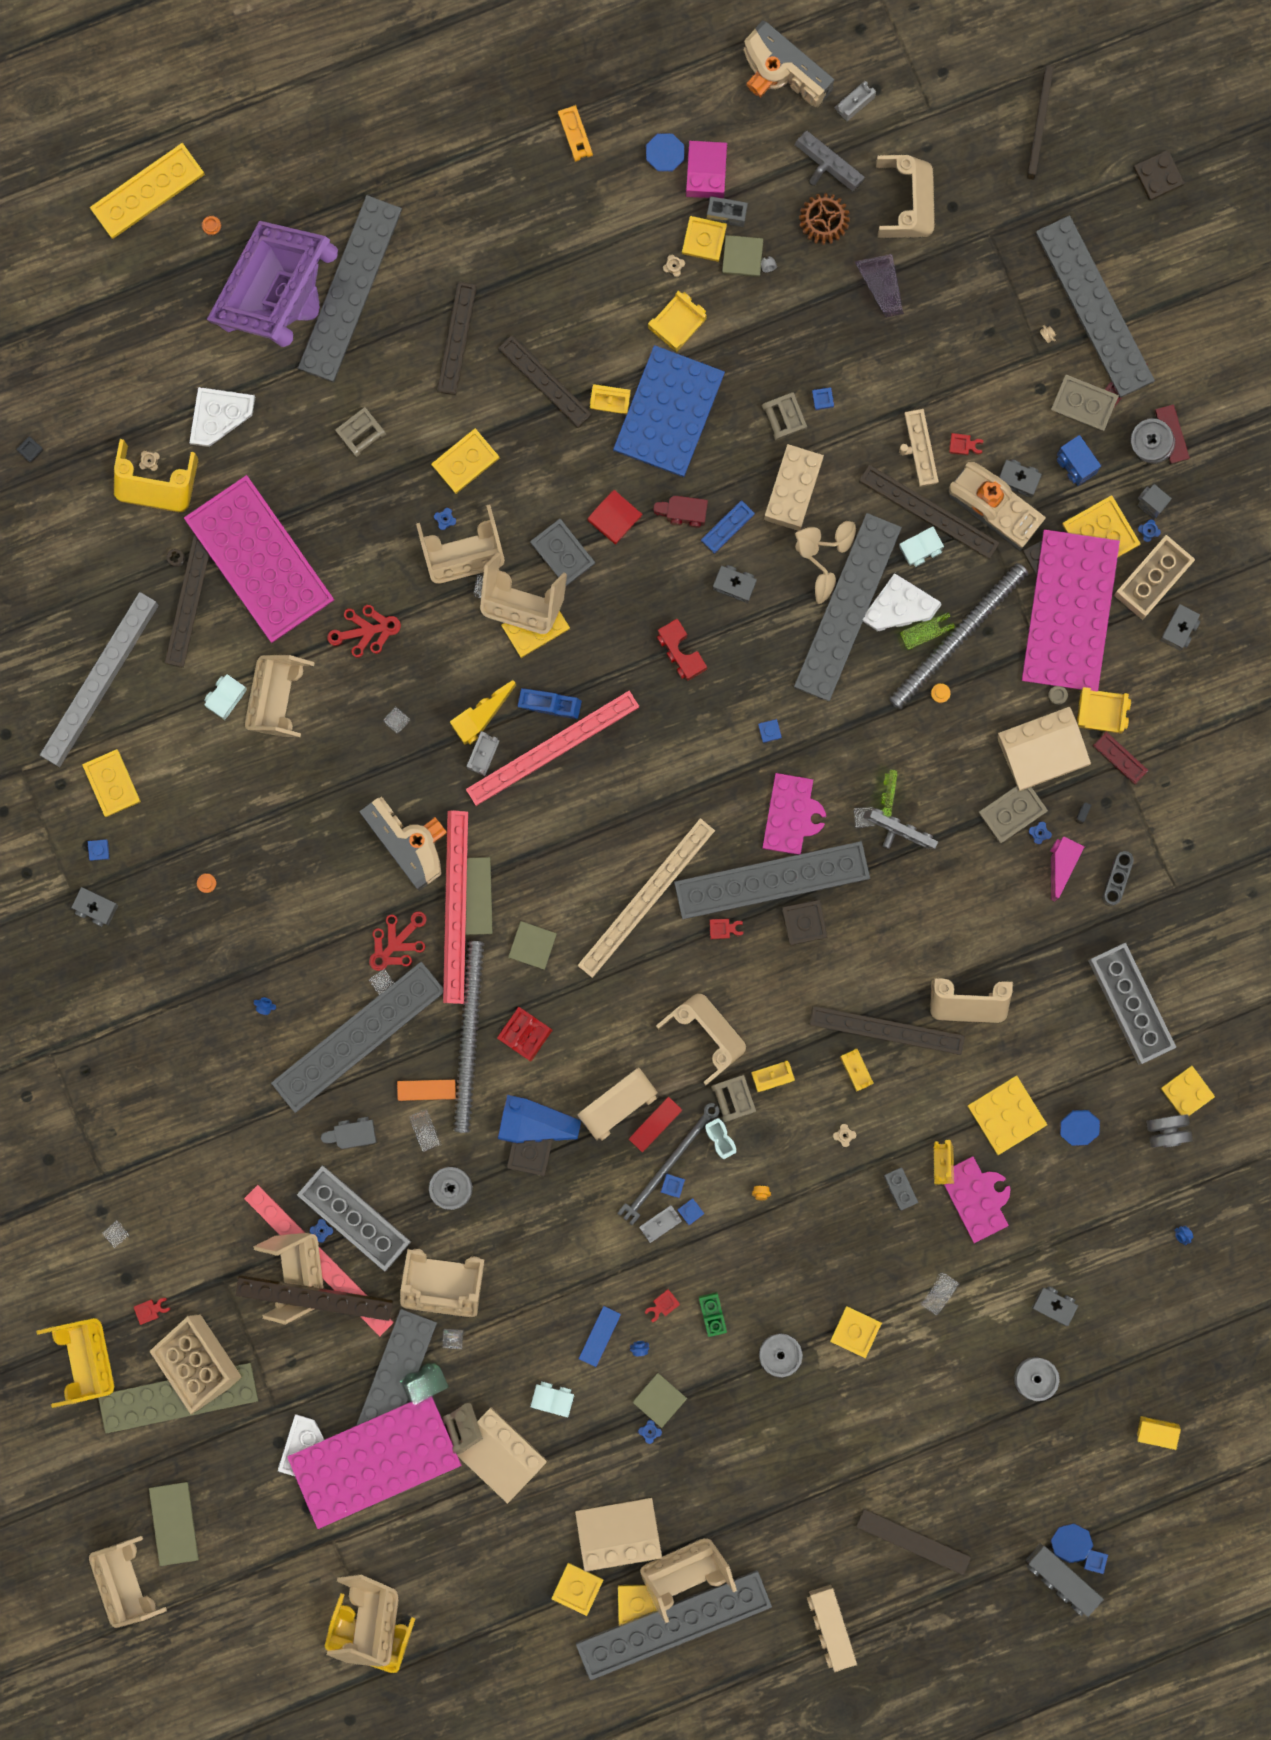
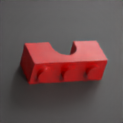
M678 619L658 630L659 636H657V639L662 647L665 645L668 649L667 656L672 663L675 661L679 668L676 670L682 679L685 677L689 681L707 670V666L698 651L690 655H684L679 651L678 645L687 638V633Z

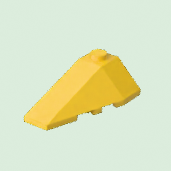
M514 680L495 691L491 695V699L484 698L476 705V709L473 710L470 707L450 721L452 728L464 745L467 743L471 745L478 740L481 731L485 729L515 688Z

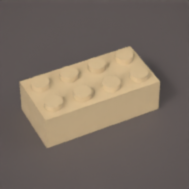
M787 444L765 513V521L797 531L801 530L824 455Z
M1166 535L1117 590L1114 596L1143 620L1195 559Z
M828 1585L809 1591L810 1597H807V1601L811 1611L815 1610L816 1616H813V1620L817 1630L821 1629L822 1634L819 1635V1639L823 1649L827 1648L828 1653L825 1654V1658L829 1668L833 1667L834 1672L857 1665L833 1587Z

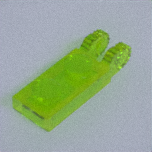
M945 613L939 617H933L931 620L924 621L900 632L907 651L954 629V623L948 624L941 629L938 625L939 622L947 620L950 614Z
M890 770L889 774H885L884 785H887L886 793H882L881 804H884V808L881 811L888 818L892 813L897 770Z

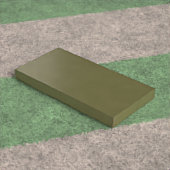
M467 858L465 935L493 934L491 858Z
M183 1482L149 1488L159 1565L165 1566L199 1560L189 1483Z

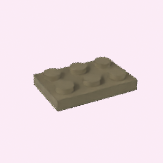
M1065 375L1051 410L1104 431L1119 395Z
M1016 786L978 813L1001 844L1048 812V810L1032 787L1019 791Z

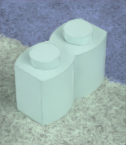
M931 527L904 541L899 547L909 566L914 564L917 567L925 562L924 558L930 555L934 558L941 554V549L944 548V545L934 527Z
M229 675L221 676L216 683V690L213 693L209 692L204 700L206 708L223 720L229 716L247 690L245 686Z
M717 1118L705 1125L706 1133L715 1142V1150L722 1159L736 1153L735 1144L727 1136L726 1127L720 1119Z
M542 1381L541 1385L536 1384L530 1407L568 1417L574 1394H571V1389L560 1387L559 1390L553 1389V1384Z

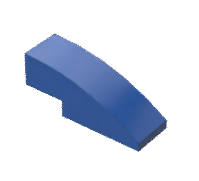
M521 688L518 707L545 714L578 719L582 701L575 697Z

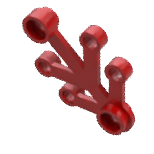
M366 605L363 607V614L366 617L374 618L380 623L372 625L356 615L353 609H347L344 612L345 619L353 621L362 628L345 632L332 630L328 634V641L333 646H339L343 640L363 636L359 644L352 648V655L355 658H360L363 656V651L373 635L382 632L377 642H373L370 646L374 654H379L388 637L400 631V621L393 616L385 618L376 612L371 605ZM371 608L372 613L366 614L365 610ZM348 612L353 613L352 618H347L346 615ZM390 622H393L395 624L394 628L392 629L388 628V624ZM337 634L339 638L335 641L332 640V635ZM379 645L380 649L378 651H374L373 646ZM355 649H360L361 653L355 655L354 651Z
M413 913L411 923L397 937L396 924L398 919L395 915L387 916L388 947L384 951L382 950L384 931L379 928L373 931L375 953L369 959L372 969L382 971L388 965L408 967L412 964V958L409 955H403L401 958L389 956L394 951H416L417 953H422L425 950V944L422 941L402 943L417 927H423L426 924L427 919L424 913ZM390 917L395 918L394 924L388 922ZM416 917H422L423 921L416 923ZM377 931L382 932V936L380 938L375 937V933ZM421 943L423 949L417 950L416 945ZM405 957L410 959L408 964H403ZM377 958L383 960L381 965L375 963Z

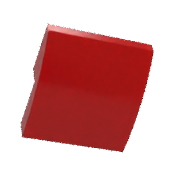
M613 490L587 520L616 545L643 514Z
M518 1007L497 1039L531 1062L552 1032V1029Z

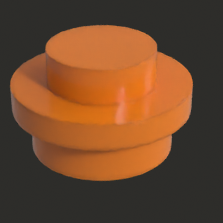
M215 216L206 217L202 222L203 231L208 235L217 234L221 229L219 219Z
M203 874L197 880V887L204 893H210L216 887V879L210 874Z

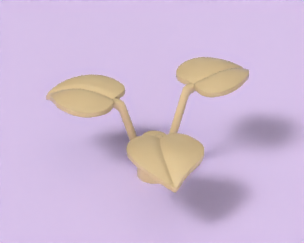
M845 521L841 523L837 528L835 534L836 542L834 543L820 542L821 532L816 527H808L795 533L797 538L796 550L802 557L810 559L823 571V574L818 576L815 584L817 604L823 603L831 596L836 586V577L833 573H828L812 555L818 553V545L837 546L838 551L841 553L849 550L856 536L855 522Z

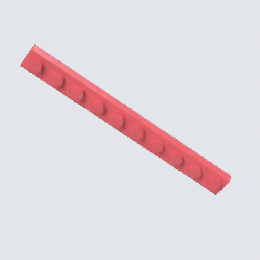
M628 691L470 786L466 791L477 806L639 708V705L631 692Z
M448 811L443 1003L464 1004L468 812Z
M259 1185L244 1198L279 1235L305 1233ZM319 1247L322 1278L332 1289L339 1292L368 1296ZM361 1317L379 1336L394 1323L391 1319L386 1321Z

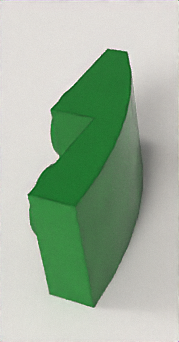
M718 1293L699 1296L708 1337L727 1333Z

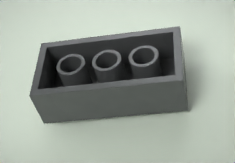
M1039 1543L1025 1561L1028 1563L1026 1567L1036 1576L1041 1574L1043 1576L1041 1581L1051 1590L1055 1587L1058 1590L1056 1594L1066 1603L1070 1600L1073 1603L1070 1607L1081 1617L1083 1614L1089 1617L1104 1600L1043 1544Z

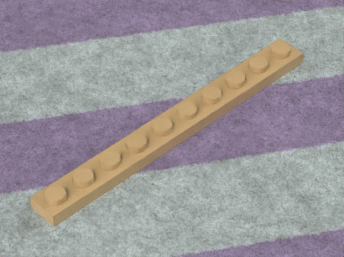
M701 818L578 964L579 968L592 978L596 975L715 832L713 828Z

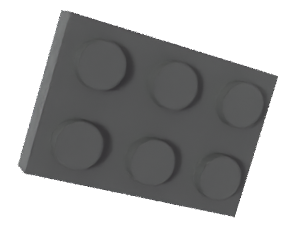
M561 519L530 541L558 578L563 573L567 574L566 586L595 565L594 560Z

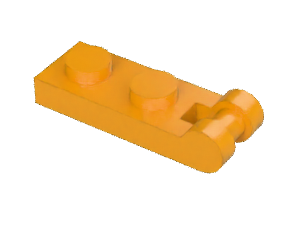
M576 105L558 111L574 161H579L580 158L585 156L587 158L593 156ZM583 144L584 149L578 151L576 146Z

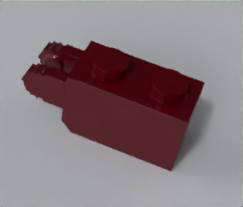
M673 496L669 499V503H655L653 510L654 514L667 517V521H670L672 525L686 523L690 527L700 528L705 526L708 500Z

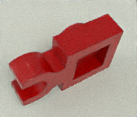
M952 433L949 453L968 456L970 450L974 454L980 455L982 450L976 449L975 445L983 444V440L976 439L970 441V435Z
M729 919L710 920V939H730V933L736 936L743 935V932H737L735 929L737 925H743V922L736 921L733 924H729Z
M668 1289L653 1301L656 1306L646 1309L645 1314L650 1311L655 1312V1317L651 1320L655 1322L661 1312L666 1316L678 1307L680 1303Z
M167 1298L159 1299L155 1305L153 1300H149L134 1306L140 1325L159 1318L157 1312L165 1313L170 1311V1307L166 1309L161 1307V1303L166 1301Z

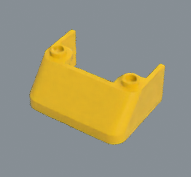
M120 439L114 466L115 497L124 503L174 512L186 511L190 504L198 464L197 455L191 452L188 470H175L171 474L170 482L133 476V464L126 459L128 445L123 439Z
M94 1318L36 1331L37 1335L52 1332L56 1344H67L74 1383H70L65 1387L64 1395L66 1401L51 1404L52 1408L107 1396L113 1392L114 1382L103 1328L98 1319Z
M344 1594L340 1595L331 1619L325 1642V1649L327 1651L341 1650L344 1644L354 1642L357 1619H354L355 1612L351 1607L342 1605ZM411 1618L408 1627L403 1624L395 1625L389 1664L387 1666L372 1667L390 1673L399 1671L415 1618Z

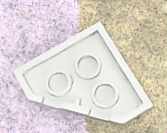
M198 387L190 444L210 447L253 415L255 395Z
M894 573L866 612L863 622L877 631H882L889 627H900L912 624V622L928 621L932 619L942 604Z
M295 1414L278 1468L279 1472L295 1476L287 1456L325 1440L315 1420Z

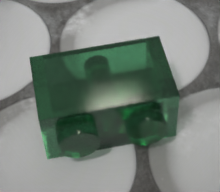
M435 1363L424 1365L422 1370L417 1373L411 1372L405 1376V1379L400 1381L409 1402H412L414 1405L449 1387L440 1366Z

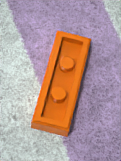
M456 1080L397 1081L398 1101L456 1099Z

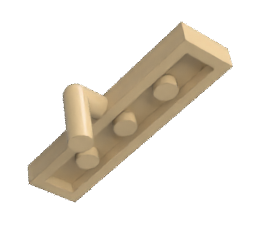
M924 409L905 412L904 415L911 446L908 447L906 444H902L899 453L900 455L913 454L919 487L938 484L939 481Z

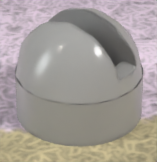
M768 256V259L764 257L761 260L763 272H771L777 268L776 262L772 257Z

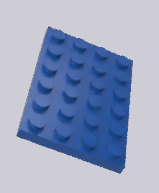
M654 345L613 451L685 477L725 372Z

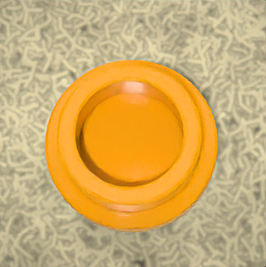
M937 684L933 687L931 696L938 703L946 702L950 697V689L945 684Z
M755 1186L752 1196L756 1197V1200H767V1197L771 1196V1192L767 1186Z

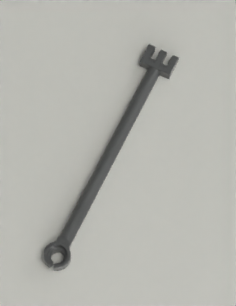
M709 1103L705 1106L704 1115L633 1204L629 1206L625 1203L617 1213L619 1216L625 1210L628 1212L623 1218L624 1220H627L630 1215L634 1217L629 1224L633 1225L640 1217V1214L636 1212L706 1123L718 1116V1106L715 1107L714 1114L708 1113V1109L714 1107V1103Z

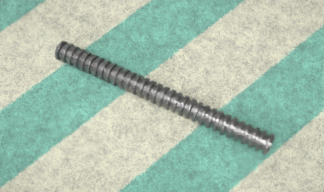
M1016 563L1015 567L1010 569L1011 572L1008 571L1006 573L1007 576H1003V580H999V584H996L995 588L990 590L991 593H987V597H983V601L974 607L975 610H971L970 615H966V619H963L962 623L958 624V628L955 627L954 632L951 631L950 636H946V640L942 641V645L939 644L937 646L938 649H934V653H930V657H927L926 661L921 663L922 666H918V670L913 671L914 674H911L910 678L905 680L906 683H902V687L897 688V692H894L893 696L889 697V701L896 708L902 709V705H906V701H909L910 697L915 695L914 692H918V688H922L923 683H926L927 679L931 678L930 675H934L935 670H939V666H942L943 662L947 661V657L950 658L951 653H955V649H959V645L964 643L963 640H967V636H971V632L976 631L975 628H978L979 624L984 622L983 619L988 618V614H992V610H995L996 606L1000 605V601H1004V597H1008V593H1011L1012 589L1016 588V584L1019 585L1020 580H1024V576L1028 575L1025 567Z
M480 941L467 942V945H469L467 951L469 953L466 955L468 957V960H466L468 966H466L467 972H465V975H467V978H465L466 984H464L466 990H464L465 1002L463 1005L465 1007L462 1008L464 1020L461 1021L463 1023V1026H461L463 1032H461L462 1038H460V1041H462V1044H460L461 1050H459V1053H461L459 1059L461 1060L458 1062L460 1065L458 1071L460 1073L457 1074L459 1086H457L458 1092H456V1095H458V1098H456L457 1104H455L457 1110H455L456 1116H454V1119H456L454 1125L456 1127L453 1128V1131L460 1133L471 1131L469 1129V1126H471L469 1120H471L470 1114H472V1111H470V1108H472L471 1102H473V1099H471L473 1093L471 1092L474 1090V1087H472L474 1081L472 1079L475 1077L473 1075V1072H475L473 1066L476 1064L474 1063V1060H476V1057H474V1054H476L475 1048H477V1045H475L477 1039L475 1038L478 1036V1033H476L478 1027L476 1025L479 1024L477 1012L480 1010L478 1009V1006H480V1003H478V1000H480L479 994H481L479 988H481L480 982H482V979H480L482 973L480 972L483 970L481 958L484 957L482 955L484 943Z

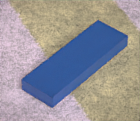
M741 500L701 541L715 554L755 513Z
M603 1306L579 1357L580 1360L594 1367L597 1366L621 1316L620 1313Z

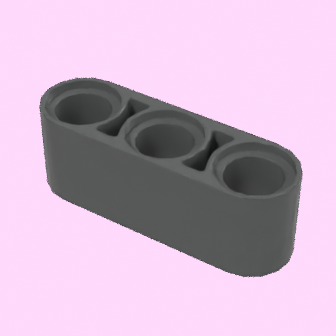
M1127 851L1120 852L1114 858L1102 895V900L1107 906L1116 905L1122 898L1134 860L1132 854ZM1120 856L1127 857L1128 864L1126 866L1120 864ZM1114 874L1122 876V883L1117 884L1114 882ZM1108 892L1116 894L1117 899L1115 902L1108 900Z

